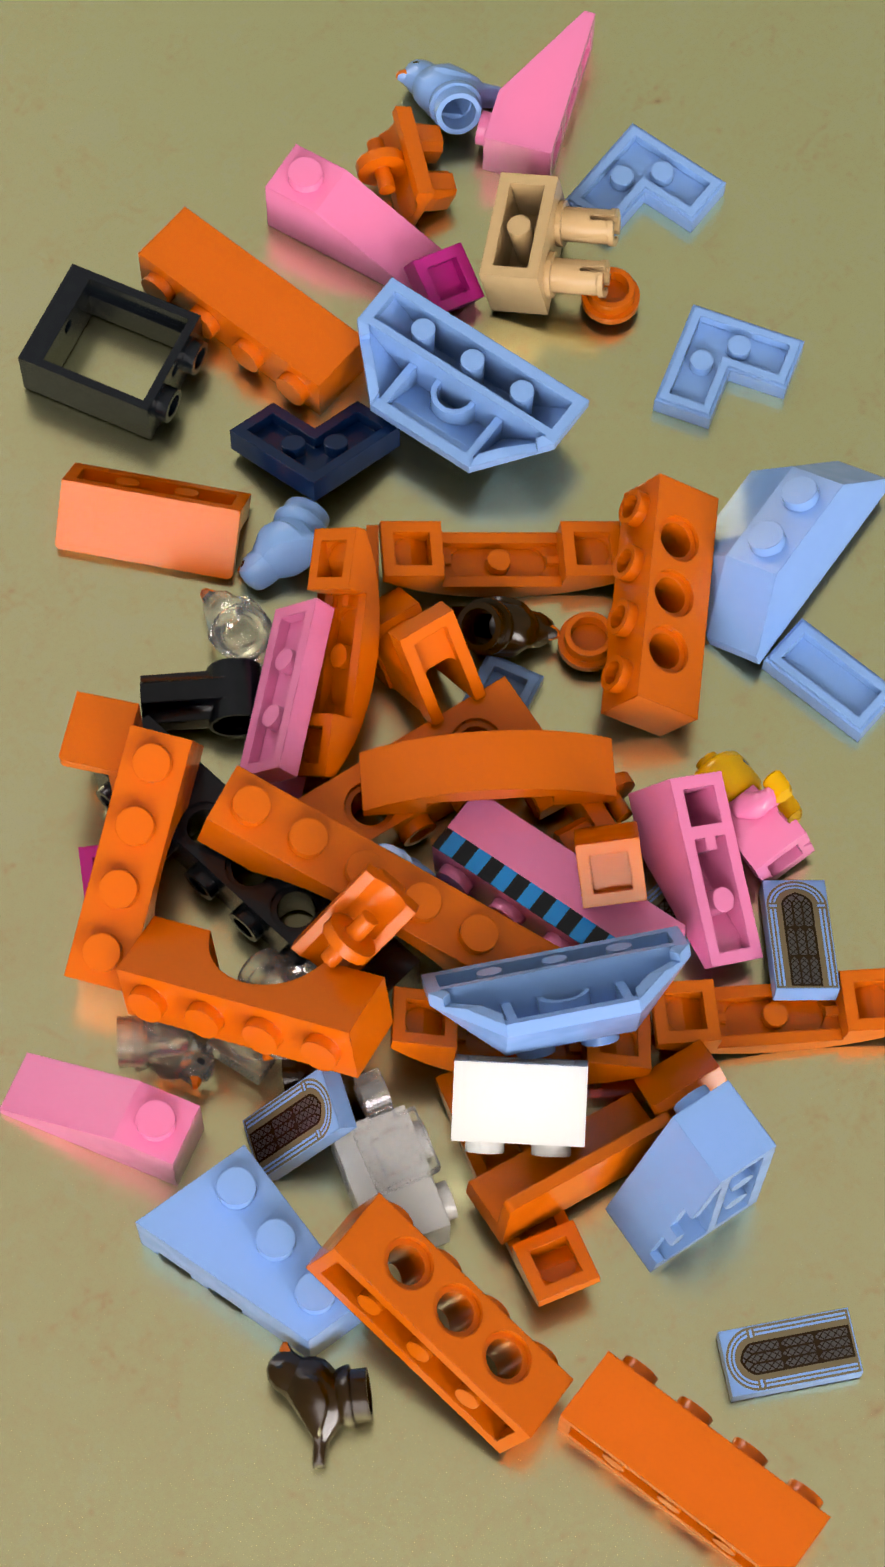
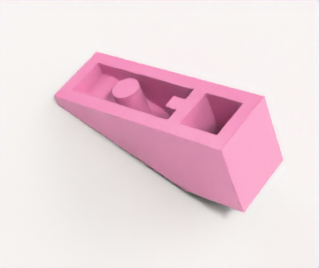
M588 11L581 13L499 90L492 112L482 111L475 136V144L483 146L482 170L499 174L507 172L552 176L593 47L595 13Z
M295 144L265 186L267 222L269 226L384 286L393 277L412 289L403 267L414 260L442 250L346 169Z
M717 771L671 778L629 793L628 797L633 819L637 821L642 857L677 920L686 925L685 934L704 969L763 958L722 772Z
M28 1052L0 1107L1 1114L177 1187L204 1131L201 1108L198 1104L139 1080Z

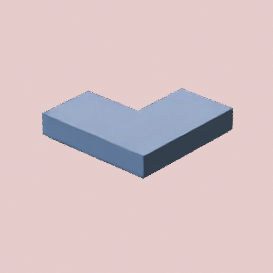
M632 123L566 200H568L571 207L619 208L621 215L620 230L645 203L691 233L724 195L726 182Z
M693 304L655 397L653 411L709 429L728 381L784 400L802 354L805 341Z

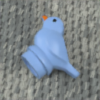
M416 59L396 74L397 80L404 84L407 90L413 94L416 103L431 117L434 123L439 125L443 131L455 135L464 134L472 130L479 122L482 109L494 107L498 92L501 89L500 86L481 82L478 77L451 63L434 64L427 60Z
M289 498L284 506L276 510L273 522L260 529L252 551L243 558L241 565L238 567L237 571L243 581L255 590H263L279 578L296 576L308 569L311 563L314 531L319 528H327L330 522L325 509L308 498Z

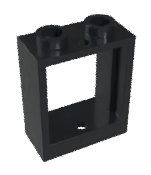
M72 263L20 353L18 360L25 388L152 440L161 422L169 423L174 417L181 400L182 392L180 388L188 373L196 375L200 370L207 354L208 343L203 341L201 315ZM91 315L173 347L144 400L62 367Z

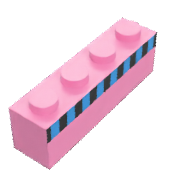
M493 799L467 801L432 845L434 872H436L438 879L467 895L469 894L484 905L560 948L678 926L685 936L686 925L648 900L583 909L576 854Z

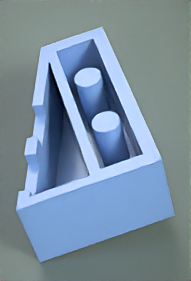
M729 1080L712 1091L706 1085H702L676 1103L673 1108L676 1114L670 1119L605 1208L649 1272H652L757 1202L777 1145Z
M245 1145L135 1222L140 1241L144 1246L157 1255L159 1253L188 1272L192 1279L207 1289L211 1288L242 1310L244 1315L283 1342H288L292 1348L305 1357L318 1355L362 1322L305 1268L322 1247Z

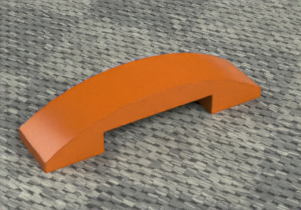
M380 521L379 539L383 582L416 591L466 597L542 596L614 584L613 563L618 553L620 521H560L556 532H442L441 521Z
M359 527L319 528L314 531L307 590L325 594V603L335 609L297 777L333 778L337 775L357 739L373 689L380 639L379 588L366 529Z
M553 730L476 731L417 738L359 752L363 816L425 813L427 803L543 796H552L553 805L615 802L617 800L612 739L598 735Z
M885 968L839 971L840 990L836 1000L773 1001L771 984L714 987L713 979L672 981L651 1010L656 1048L679 1052L701 1039L711 1054H756L826 1048L884 1038Z
M394 986L391 1008L393 1018L390 1039L391 1049L422 1063L454 1072L456 1054L505 1056L431 1007L424 989ZM650 1014L647 1015L636 1031L619 1034L620 1039L612 1044L599 1047L583 1046L581 1042L555 1046L556 1050L554 1053L542 1058L588 1060L587 1084L609 1083L649 1076L652 1069ZM514 1054L505 1057H517V1055Z
M449 1071L435 1077V1082L452 1123L454 1072ZM459 1141L474 1178L531 1147L529 1144L505 1143L504 1153L476 1154L466 1152L465 1141ZM565 1210L505 1243L515 1266L538 1307L600 1282V1276L574 1221H569Z

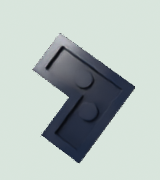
M359 401L316 428L272 403L230 430L232 450L315 502L399 447L400 429L370 411V408Z

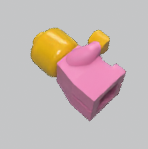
M724 751L719 754L711 752L698 761L696 765L697 771L694 775L717 771L722 772L740 856L760 883H762V880H777L815 851L806 831L798 822L802 817V808L792 795V787L780 770L773 771L764 779V789L761 790L760 777L745 758L736 751Z

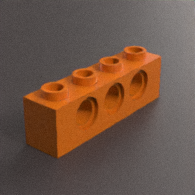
M661 473L624 493V498L619 508L621 528L618 553L613 563V574L615 576L613 602L607 618V630L609 632L606 664L601 674V686L603 688L601 714L660 737L698 720L719 501L717 497Z
M504 676L484 688L487 694L485 697L475 701L470 696L443 712L444 721L433 726L431 723L426 722L393 743L463 732L543 729ZM359 763L298 798L300 801L376 844L387 843L396 846L402 842L406 847L426 838L435 829L436 821L453 811H456L458 814L467 803V801L427 803L425 813L386 815V818L378 824H362L354 818V814L362 809Z
M380 1193L351 1211L305 1267L498 1453H502L530 1439L574 1380L558 1365V1360L550 1349L539 1342L533 1341L510 1319L508 1310L501 1302L492 1296L485 1295L462 1273L460 1264L452 1255L436 1248L413 1225L411 1217L402 1207L389 1202ZM388 1262L398 1269L401 1283L392 1276ZM437 1308L446 1315L450 1330L441 1323ZM486 1355L494 1361L498 1376L490 1370Z

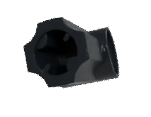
M226 658L211 663L207 666L206 671L140 676L142 719L149 715L166 731L210 728L213 733L221 736H247L262 671L261 666L252 659Z

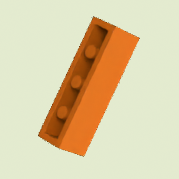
M184 207L138 253L141 284L147 294L201 315L204 338H216L231 350L234 358L245 369L251 372L259 370L273 380L281 394L291 403L298 406L304 403L318 415H321L364 370L358 332L188 208Z
M608 1351L560 1414L557 1430L738 1567H796L831 1518L820 1509L824 1504L822 1499L798 1480L790 1479L786 1484L765 1468L768 1463L766 1457L747 1441L735 1437L730 1442L710 1427V1424L713 1422L711 1416L698 1404L684 1396H680L675 1401L656 1387L655 1384L658 1378L643 1363L628 1355L623 1360H620Z

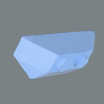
M393 277L357 319L370 411L467 473L554 450L589 406V400Z
M840 461L751 471L717 516L706 637L709 644L760 664L885 494V478Z
M674 926L421 974V980L431 1007L505 1056L516 1054L520 1059H537L554 1053L556 1050L555 1046L581 1042L583 1046L587 1047L605 1046L620 1039L619 1034L636 1031L691 957L689 942L679 927Z

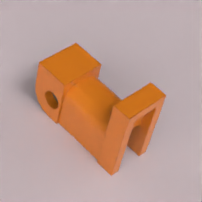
M399 586L379 598L380 639L375 674L389 689L394 688L419 709L422 716L433 726L444 721L426 672L433 666L475 701L487 695L452 608L443 601H440L427 610L422 611L420 603Z

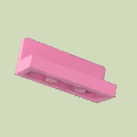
M318 598L275 610L240 762V767L297 799L302 796L306 777L297 776L335 609Z

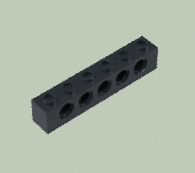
M149 715L142 719L143 728L169 734ZM200 762L188 808L177 825L166 859L171 855L187 869L184 873L187 881L202 897L211 901L216 896L232 911L229 916L234 925L248 939L256 942L262 938L277 952L275 955L276 962L290 978L294 980L302 977L318 966L310 960L299 956L291 949L294 940L332 901L304 888L269 876L258 885H243L236 878L241 872L248 870L247 868L208 846L198 844L191 839L196 832L202 829L207 816L225 787V784ZM95 773L99 788L96 791V795L108 809L112 795L109 775ZM292 910H304L313 916L310 923L298 928L289 927L281 921V918ZM395 937L360 970L385 977L390 1008H392V991L394 986L414 988L420 983V960Z

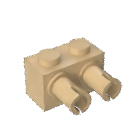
M501 172L479 272L491 311L548 315L551 298H554L556 293L606 298L608 288L604 287V285L610 286L611 276L609 260L560 258L562 247H565L567 242L604 244L616 247L619 239L614 234L620 235L621 228L619 208L571 207L568 200L564 198L558 176Z

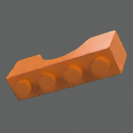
M130 724L64 976L122 991L116 968L155 916L157 894L164 863L177 825L189 805L204 748L203 745L193 740Z
M154 916L116 968L128 1014L137 1016L147 1022H159L188 1030L203 1038L220 1039L251 1048L260 1054L277 1055L309 1064L321 1071H334L355 1078H359L393 1024L386 981L383 976L342 965L331 968L323 963L304 976L283 983L259 985L242 982L226 975L220 970L210 930Z

